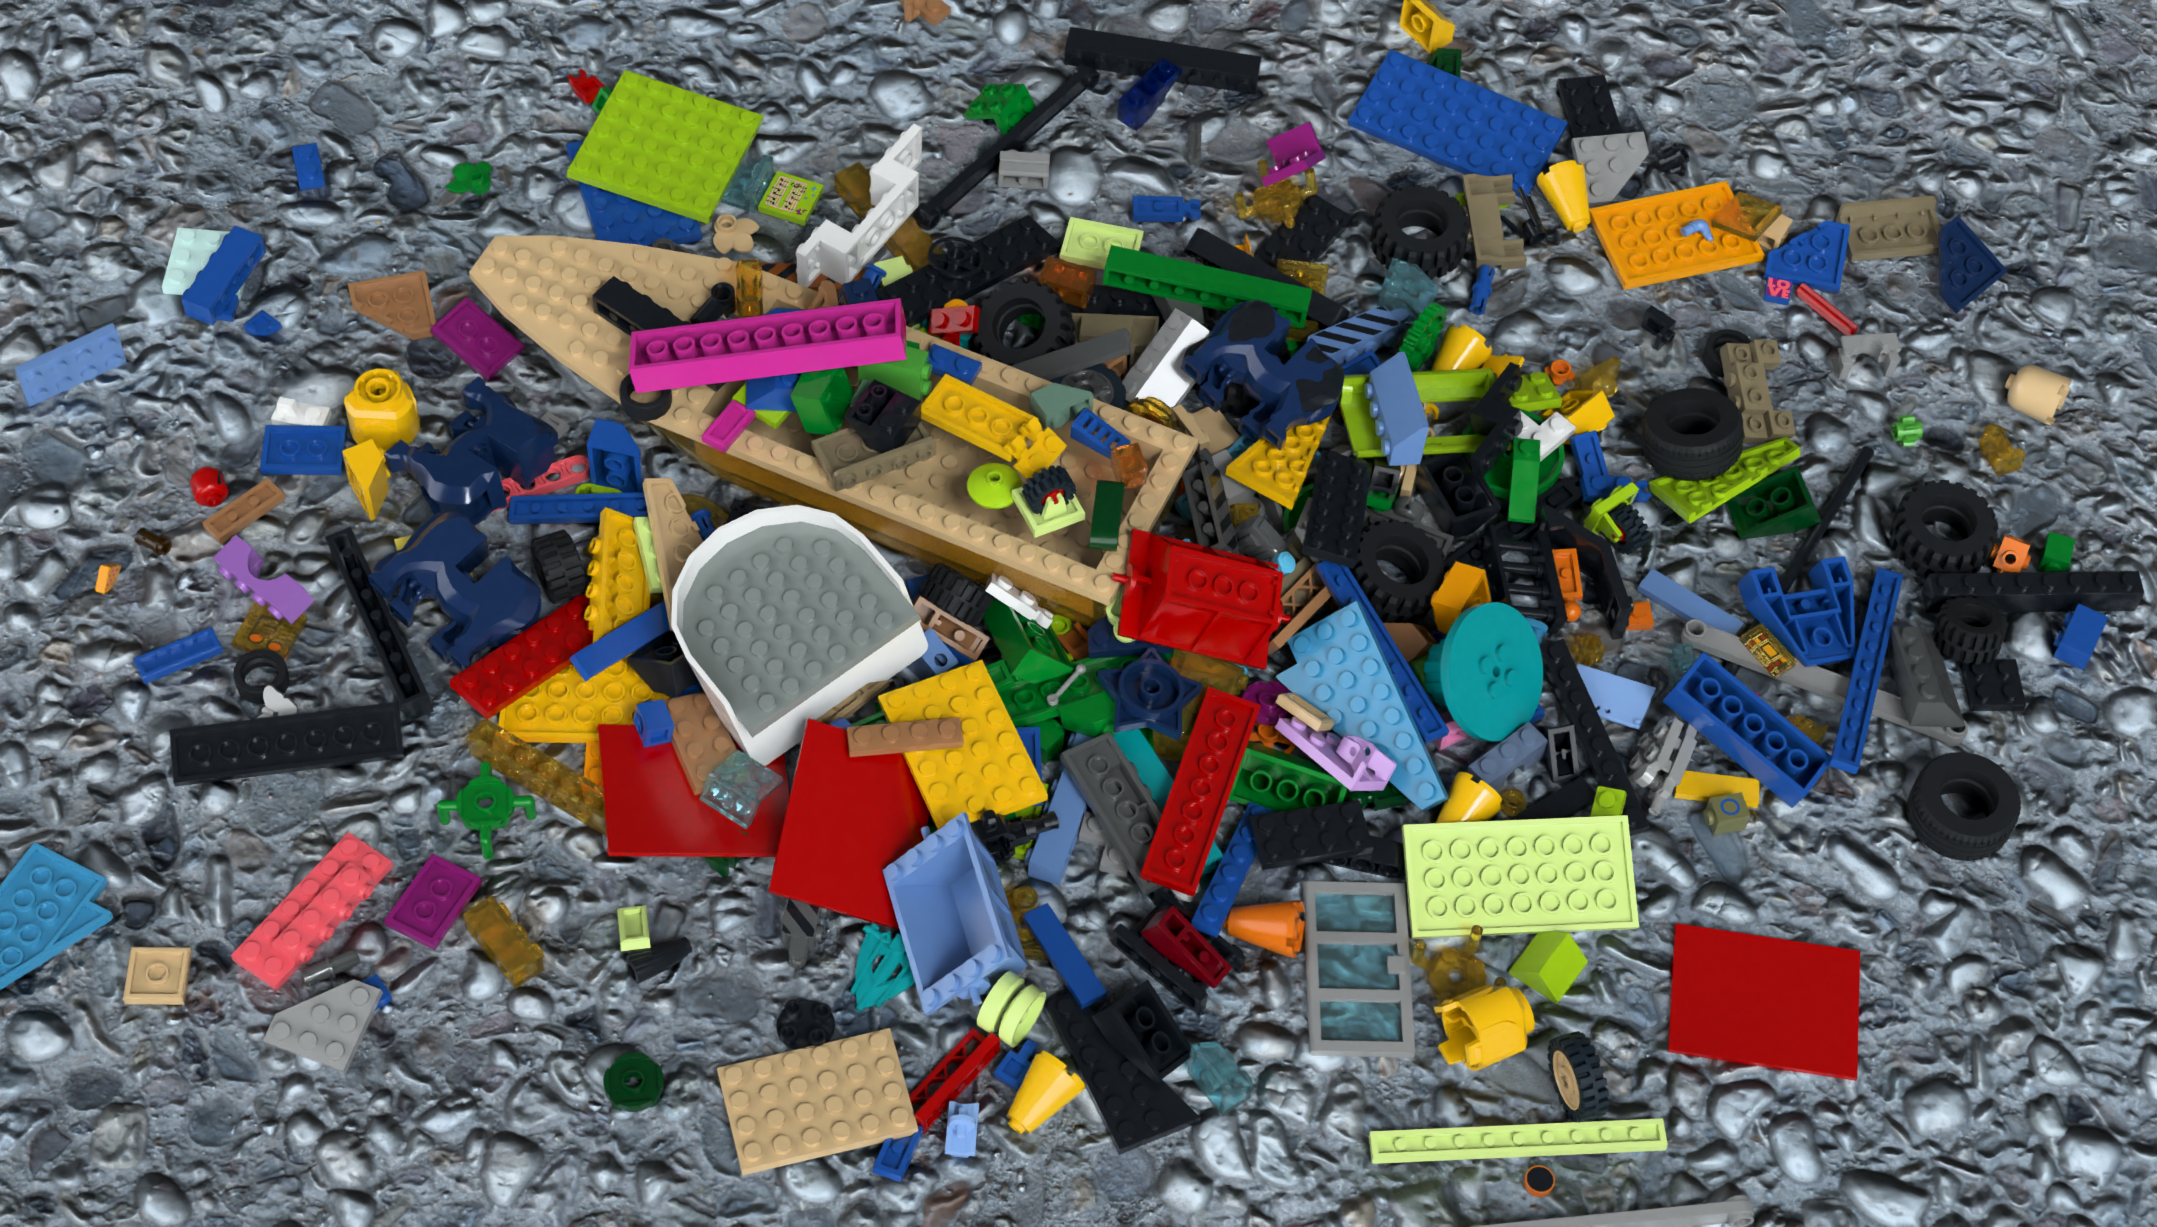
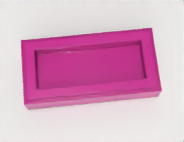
M732 400L704 432L702 442L725 454L755 419V411L746 409V406Z

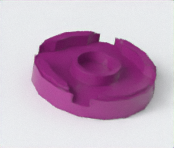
M1257 681L1248 685L1243 691V699L1261 705L1255 722L1273 726L1278 723L1280 718L1293 717L1291 713L1275 703L1279 694L1292 693L1283 684L1276 681L1262 684L1263 681Z

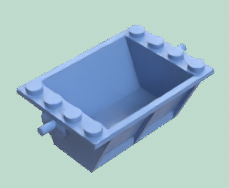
M962 812L954 819L949 820L947 824L933 834L930 833L928 826L922 827L921 833L924 840L882 870L924 1015L927 1016L957 996L961 999H972L974 1006L980 1005L982 1003L980 996L989 994L996 982L1006 972L1012 971L1018 974L1028 967L995 859L973 832L966 812Z

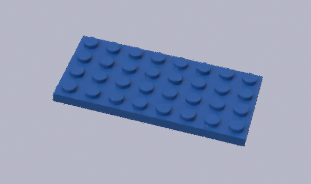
M1392 49L1388 52L1348 120V126L1465 175L1501 176L1512 174L1513 192L1515 191L1517 197H1520L1517 190L1518 187H1522L1526 197L1529 196L1536 184L1537 176L1545 168L1568 124L1564 120Z

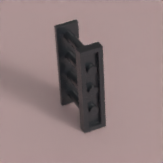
M1490 524L1479 537L1478 547L1482 552L1492 602L1507 604L1526 618L1542 619L1548 626L1547 633L1557 634L1568 618L1548 531L1537 530L1528 542L1497 538L1495 525ZM1500 550L1526 552L1530 557L1531 564L1502 561ZM1505 572L1532 574L1536 586L1507 583ZM1510 594L1535 596L1539 599L1541 608L1512 605Z
M1159 888L1155 890L1153 904L1156 907L1133 929H1128L1120 923L1113 930L1112 945L1199 1015L1206 1008L1208 997L1206 990L1210 986L1201 980L1198 982L1191 981L1184 975L1186 970L1177 964H1170L1153 946H1148L1140 938L1142 936L1140 932L1155 914L1168 907L1174 906L1190 924L1194 917L1192 912L1179 903L1174 894ZM1198 931L1239 974L1244 970L1246 956L1237 945H1231L1220 935L1216 938Z

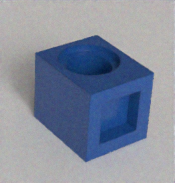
M664 700L645 701L637 704L633 723L644 748L671 742L674 722Z

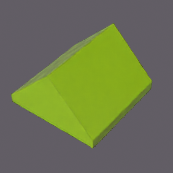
M1546 931L1537 933L1509 970V974L1555 1004H1558L1585 968L1588 960L1569 932Z

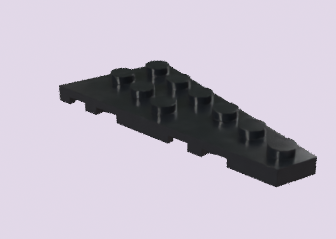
M1071 993L1046 1002V1008L1119 1155L1200 1123L1201 1117L1163 1080L1155 1083L1107 1042L1092 1018L1095 1013L1088 1006L1081 1009Z

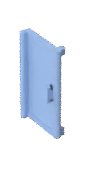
M1577 664V669L1595 708H1598L1596 710L1600 718L1640 730L1653 696H1656V688Z

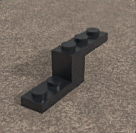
M1510 362L1470 412L1472 431L1486 436L1485 440L1470 457L1472 476L1482 479L1488 471L1493 469L1496 460L1502 453L1507 451L1510 442L1522 431L1523 422L1521 421L1520 409L1508 405L1511 396L1518 392L1522 385L1520 365Z

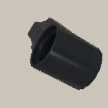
M726 282L715 284L711 289V296L690 318L691 324L714 322L723 314L727 317L730 314H734L737 310L734 287Z

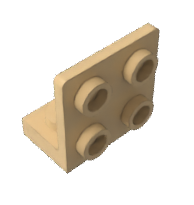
M1181 404L1172 408L1170 428L1199 439L1196 449L1198 453L1206 448L1211 455L1217 454L1225 449L1228 450L1240 438L1220 410L1214 412L1207 406L1191 414Z

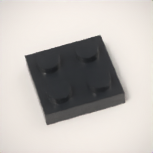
M1991 659L1990 662H1981V664H1966L1962 661L1960 667L1970 711H2023L2025 709L2026 701L2016 659Z

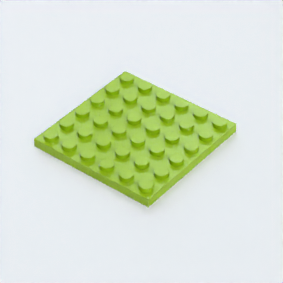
M624 70L567 170V178L709 224L759 131L764 115Z

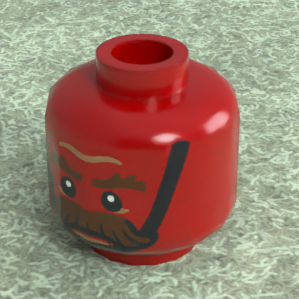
M209 466L199 468L190 479L193 497L197 504L201 506L216 507L228 496L229 489L225 477L216 468Z

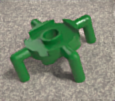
M483 761L480 764V777L469 781V785L463 790L461 788L456 799L440 800L436 805L439 821L442 825H448L451 822L449 811H458V815L466 828L480 831L482 855L486 860L494 857L491 830L507 826L515 807H524L525 816L528 820H534L537 817L533 796H514L509 786L502 783L501 779L493 777L492 767L488 761ZM483 799L493 801L490 807L482 808L478 806V803Z

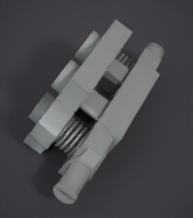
M1668 716L1660 719L1652 732H1646L1638 742L1640 748L1629 763L1631 769L1627 776L1628 779L1634 784L1638 783L1642 788L1646 786L1651 788L1647 796L1652 800L1648 811L1653 815L1660 814L1663 804L1672 794L1674 787L1680 784L1697 741L1694 738L1698 730L1687 721L1682 723L1677 718L1672 719Z

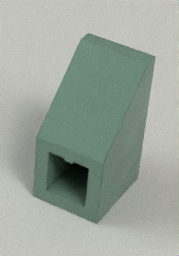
M1052 383L1030 393V411L1035 417L1039 418L1043 429L1047 427L1051 430L1057 429L1075 420L1085 408L1093 412L1094 395L1091 391Z

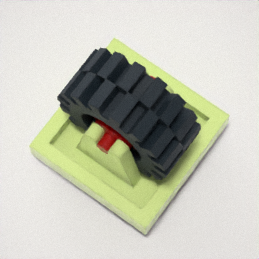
M1052 465L1049 466L1048 470L1042 468L1041 473L1035 472L1033 478L1026 480L1028 484L1012 490V498L1035 538L1085 520V512L1075 496L1076 486L1064 467L1062 468L1057 465L1055 468Z

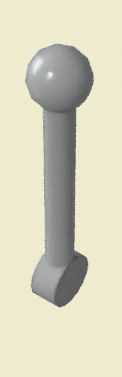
M1078 664L1075 669L1076 671L1057 692L1047 696L1049 705H1057L1059 696L1080 674L1086 672L1084 664Z

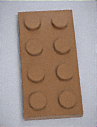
M700 692L665 699L664 702L674 722L671 743L694 795L747 784L749 776L729 731L720 721L706 693Z

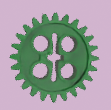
M1436 302L1430 303L1428 307H1425L1423 313L1419 314L1418 320H1415L1403 339V345L1399 348L1400 352H1405L1411 372L1420 371L1422 364L1426 363L1427 359L1432 355L1437 339L1441 336L1440 331L1445 326L1447 308Z

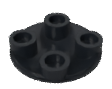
M793 999L785 1004V1008L779 1014L776 1030L780 1040L789 1048L794 1050L808 1049L805 1047L821 1046L830 1041L835 1031V1019L830 1006L826 1003Z

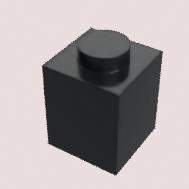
M1373 457L1369 490L1395 495L1401 473V465L1389 466L1387 457Z

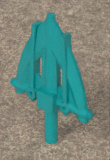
M873 922L871 926L865 925L863 928L866 935L857 958L855 983L851 989V994L856 995L857 1006L855 1009L858 1012H862L863 1009L875 1005L880 1010L887 1000L896 997L915 984L902 936L897 933L893 939L891 932L883 933L879 931L880 928ZM884 956L882 961L878 965L877 969L873 973L872 965L876 961L877 957ZM901 965L903 969L898 976L889 980L897 967Z

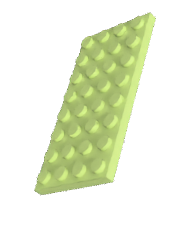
M1628 815L1408 824L1402 826L1411 939L1639 928Z

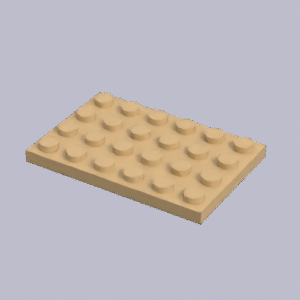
M890 1028L827 1042L821 1046L805 1047L808 1049L792 1050L717 1068L742 1176L883 1143L888 1138H893V1140L912 1136L915 1132H918L917 1122L914 1117Z

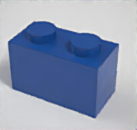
M2078 603L2074 613L2068 611L2062 623L2066 630L2065 632L2059 631L2053 643L2057 649L2053 657L2084 670L2109 617Z

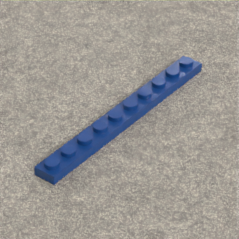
M1877 567L1874 574L1829 763L1831 767L1855 775L1862 758L1903 580L1902 574L1881 567Z

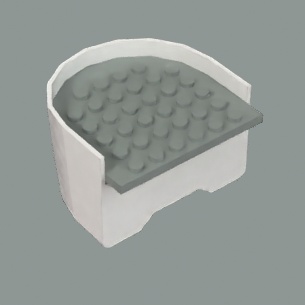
M790 505L757 509L718 527L689 555L672 590L671 627L684 655L720 721L756 768L768 765L803 739L808 718L816 720L867 683L890 679L920 658L928 649V642L919 622L921 620L920 615L913 607L903 579L864 534L835 513L810 507Z

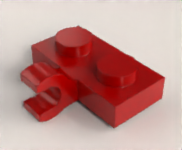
M970 305L931 309L929 335L934 337L943 336L941 340L960 347V335L978 333L979 307Z

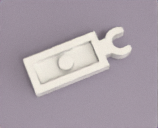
M992 573L987 580L986 592L1029 620L1034 619L1043 628L1047 629L1053 621L1051 618L1054 615L1050 611L1039 607L1032 594L1013 587V583L1004 576L998 577Z

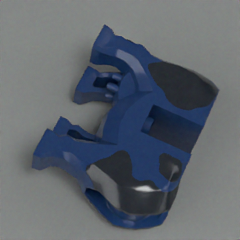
M1261 300L1241 302L1233 306L1219 319L1208 338L1198 341L1187 349L1183 357L1181 369L1198 384L1204 381L1209 370L1208 381L1200 387L1198 398L1214 412H1217L1222 406L1226 385H1229L1231 382L1241 384L1249 397L1260 404L1250 410L1249 415L1244 416L1240 420L1238 431L1253 444L1263 436L1274 447L1281 450L1285 446L1286 432L1296 425H1310L1331 416L1337 406L1343 388L1344 369L1334 359L1323 353L1312 338L1283 365L1275 354L1285 345L1291 321L1282 317L1269 303Z

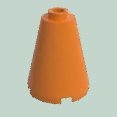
M1294 900L1232 907L1224 923V929L1228 930L1229 936L1289 958H1297L1295 952H1300L1304 935L1305 921H1301L1299 918V912L1305 913L1304 903Z

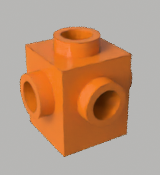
M2004 533L2001 543L1994 544L1989 557L1994 559L1993 566L1997 567L1996 572H2020L2021 569L2026 571L2031 559V555L2027 554L2030 542ZM2013 554L2015 557L2009 560L2006 558V555Z

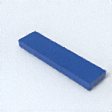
M1046 903L1023 914V922L1079 1007L1083 1009L1105 998L1107 991L1049 904Z

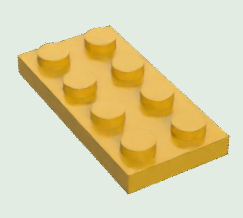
M948 374L943 376L921 405V419L1009 462H1012L1015 457L1009 454L1003 447L1018 434L1027 442L1029 438L1024 436L1018 429L1024 422H1028L1032 417H1035Z

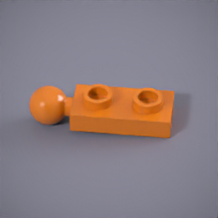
M1576 548L1552 550L1567 613V622H1574L1580 618L1582 613L1580 605L1575 601H1582L1583 598Z

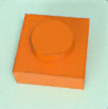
M1633 602L1634 610L1630 613L1629 626L1626 627V631L1652 629L1654 620L1650 602Z

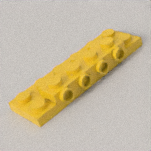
M607 507L600 512L599 535L591 540L588 547L589 553L593 554V560L588 565L587 574L592 576V579L586 589V597L590 598V605L585 611L584 619L589 621V630L594 631L593 643L650 609L649 588L633 526L635 518Z

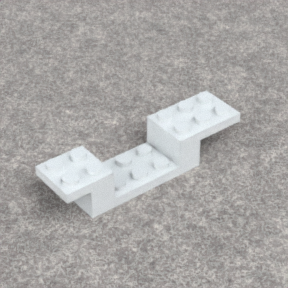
M913 124L907 131H903L894 146H890L886 150L884 157L872 165L869 172L871 176L869 191L871 193V205L875 206V208H871L868 211L866 218L860 224L855 225L852 232L826 219L820 227H816L813 230L811 237L805 243H801L795 253L797 257V284L808 288L820 273L842 285L851 282L918 207L919 173L914 169L922 161V127Z

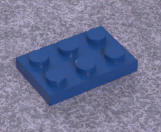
M266 425L260 463L261 474L343 475L344 458L342 451L346 449L347 427Z

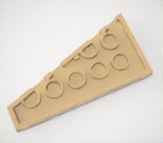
M645 478L642 483L669 627L670 631H673L671 627L672 590L689 555L703 543V540L698 533L700 529L696 522H692L685 509L686 504L671 478Z

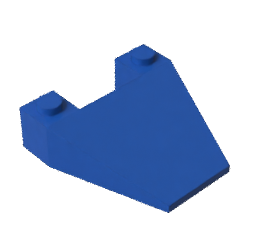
M1845 556L1822 559L1808 572L1814 590L1783 595L1774 567L1750 570L1737 583L1745 608L1805 667L1849 661L1855 658L1854 586Z

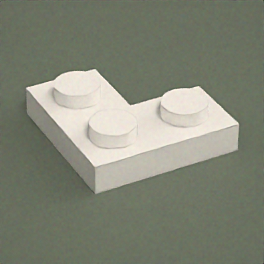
M1521 411L1523 428L1521 433L1514 438L1540 440L1541 462L1575 433L1576 427L1558 412H1555L1539 426Z

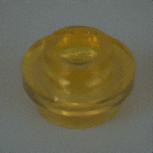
M1510 789L1501 795L1503 800L1500 804H1504L1501 811L1504 814L1515 816L1526 809L1527 800L1521 791ZM1509 803H1515L1517 806H1512Z

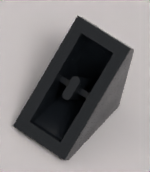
M1568 724L1547 728L1544 737L1548 742L1543 759L1551 781L1558 783L1579 778L1574 725Z

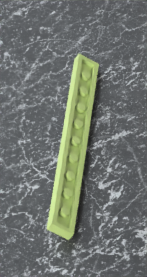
M1663 1118L1370 1131L1368 1136L1372 1164L1666 1151L1668 1146Z

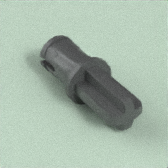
M352 949L330 959L326 956L323 961L301 969L300 972L306 987H309L324 979L336 978L335 974L358 965L360 958L357 951Z

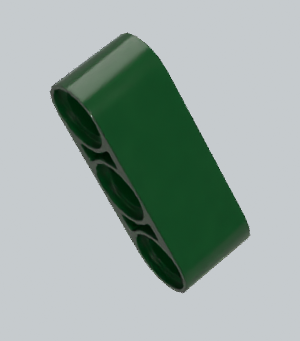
M1097 479L1089 549L1117 552L1125 482Z

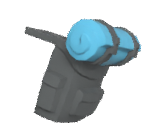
M1260 514L1246 519L1236 527L1234 531L1238 547L1244 554L1251 558L1279 564L1278 570L1284 572L1283 578L1294 571L1296 566L1295 559L1287 552V549L1297 535L1295 533L1296 527L1284 532L1280 536Z

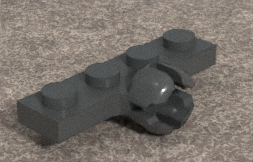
M1400 496L1396 498L1390 511L1385 510L1383 512L1375 511L1366 505L1363 528L1379 520H1386L1388 522L1390 519H1395L1403 524L1404 522L1412 523L1414 528H1422L1426 531L1425 534L1429 538L1433 537L1436 540L1437 548H1441L1445 555L1443 560L1446 559L1454 536L1427 527L1421 523L1425 512L1424 505L1414 499L1410 510H1408L1409 505L1407 503L1410 497Z

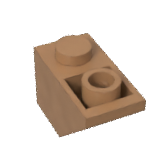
M1383 623L1408 663L1429 654L1428 651L1433 644H1438L1425 626L1412 623Z

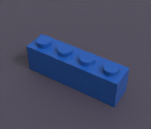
M234 226L231 232L224 236L220 247L211 254L207 265L197 273L191 287L186 289L182 295L186 316L210 325L216 323L266 253L262 235Z

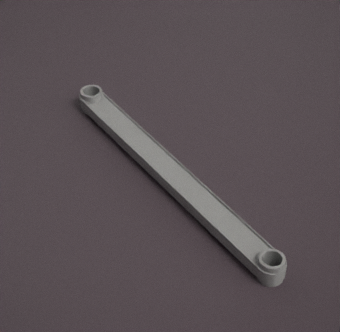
M1697 619L1688 621L1682 629L1681 642L1687 648L1701 650L1844 704L1850 679L1848 677L1818 666L1805 667L1797 658L1783 653L1781 654L1789 661L1792 667L1774 677L1741 641L1743 638L1708 626ZM1877 689L1871 715L1941 740L1948 746H1957L1966 737L1968 725L1965 720L1964 727L1910 726L1901 697Z
M1738 1195L1728 1198L1725 1202L1470 1227H1696L1730 1223L1732 1227H1744L1754 1222V1212L1749 1198L1745 1195ZM1441 1224V1225H1438V1226H1435V1227H1455V1226H1454L1453 1224Z

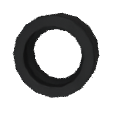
M1732 329L1714 332L1708 338L1703 353V361L1708 370L1724 378L1722 361L1714 352V349L1724 346L1726 343H1751V340L1746 335Z
M630 373L621 381L619 389L622 410L629 417L639 421H651L664 416L670 409L672 403L671 389L659 390L662 393L660 398L653 402L641 403L630 398V394L635 391Z
M267 649L253 650L244 654L237 661L233 671V678L240 696L246 701L255 704H265L263 691L266 686L254 687L245 682L246 675L258 667L268 666L275 668L278 676L270 684L278 691L286 692L289 686L287 665L283 657L275 651Z

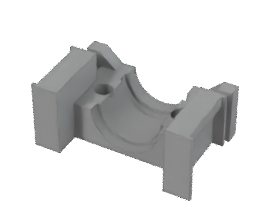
M1896 333L1841 336L1840 341L1843 348H1838V359H1831L1837 380L1847 379L1852 364L1856 361L1857 355L1861 353L1869 354L1878 363H1881L1885 377L1894 376L1895 369L1900 361L1898 352L1901 350Z

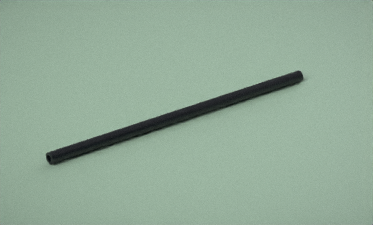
M1864 446L1822 511L1820 515L1822 522L1812 527L1781 576L1779 583L1783 595L1787 594L1873 457L1874 451L1872 448ZM1755 618L1743 639L1757 630L1763 632L1765 627ZM1728 661L1724 669L1735 677L1741 665Z

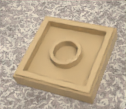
M131 947L123 996L124 1003L185 1005L192 957L191 948Z

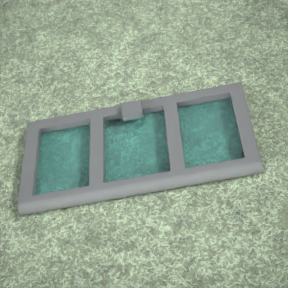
M1303 882L1310 1055L1414 1058L1415 1039L1405 883Z

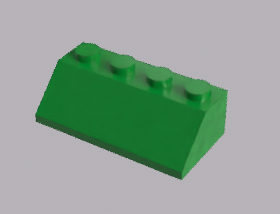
M994 597L983 618L987 624L986 628L994 638V644L1002 654L1001 658L1006 662L1009 672L1014 679L1018 681L1025 680L1035 684L1072 672L1074 668L1051 624L1045 629L1034 619L1029 620Z
M1248 741L1228 799L1247 806L1249 802L1273 811L1282 812L1345 802L1349 789L1318 763Z

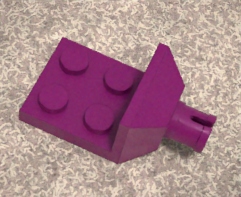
M1310 121L1266 140L1276 165L1267 169L1269 174L1261 179L1265 187L1302 172L1326 158Z

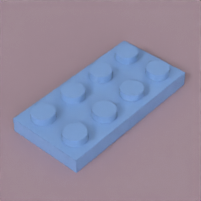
M111 323L16 366L14 370L24 399L28 406L31 407L126 363V358L118 331L114 324Z

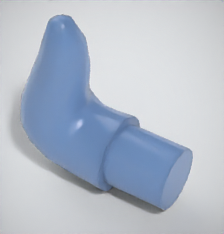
M1703 219L1691 221L1680 229L1684 237L1699 231L1708 241L1712 242L1714 240L1708 223Z

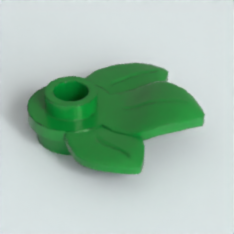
M481 161L475 166L466 162L457 164L453 168L455 179L448 183L445 188L450 192L459 194L469 190L477 195L486 193L491 188L490 173L492 167L485 161Z

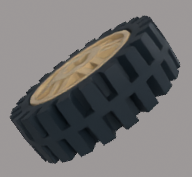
M1577 1031L1550 1040V1045L1548 1046L1549 1053L1547 1054L1550 1061L1548 1064L1549 1070L1552 1072L1550 1076L1552 1082H1555L1554 1089L1559 1094L1558 1099L1563 1104L1565 1112L1568 1113V1116L1574 1122L1578 1123L1605 1115L1608 1112L1609 1099L1607 1098L1609 1090L1605 1086L1608 1085L1607 1079L1603 1077L1605 1072L1603 1066L1600 1067L1599 1063L1601 1060L1599 1055H1595L1596 1049L1590 1044L1589 1038L1585 1037L1584 1033Z

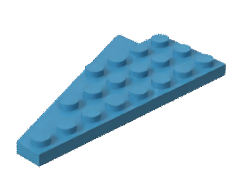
M1355 601L1292 636L1288 640V644L1297 664L1276 675L1277 679L1292 693H1296L1335 721L1332 729L1340 737L1343 738L1344 735L1348 734L1363 738L1373 743L1377 749L1391 760H1394L1397 765L1389 781L1419 809L1427 811L1449 799L1361 603ZM1368 747L1365 749V754L1367 756L1370 754V749Z
M36 842L32 844L0 884V990L36 967L41 966L44 962L109 923L114 918L112 912L94 903L108 885L105 877Z

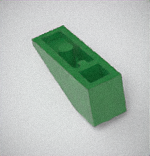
M1513 439L1509 455L1508 521L1533 524L1535 522L1540 467V440Z

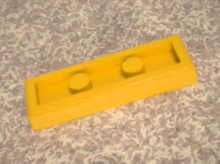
M1685 770L1680 784L1674 787V798L1708 802L1712 797L1742 792L1747 807L1757 808L1759 805V780Z

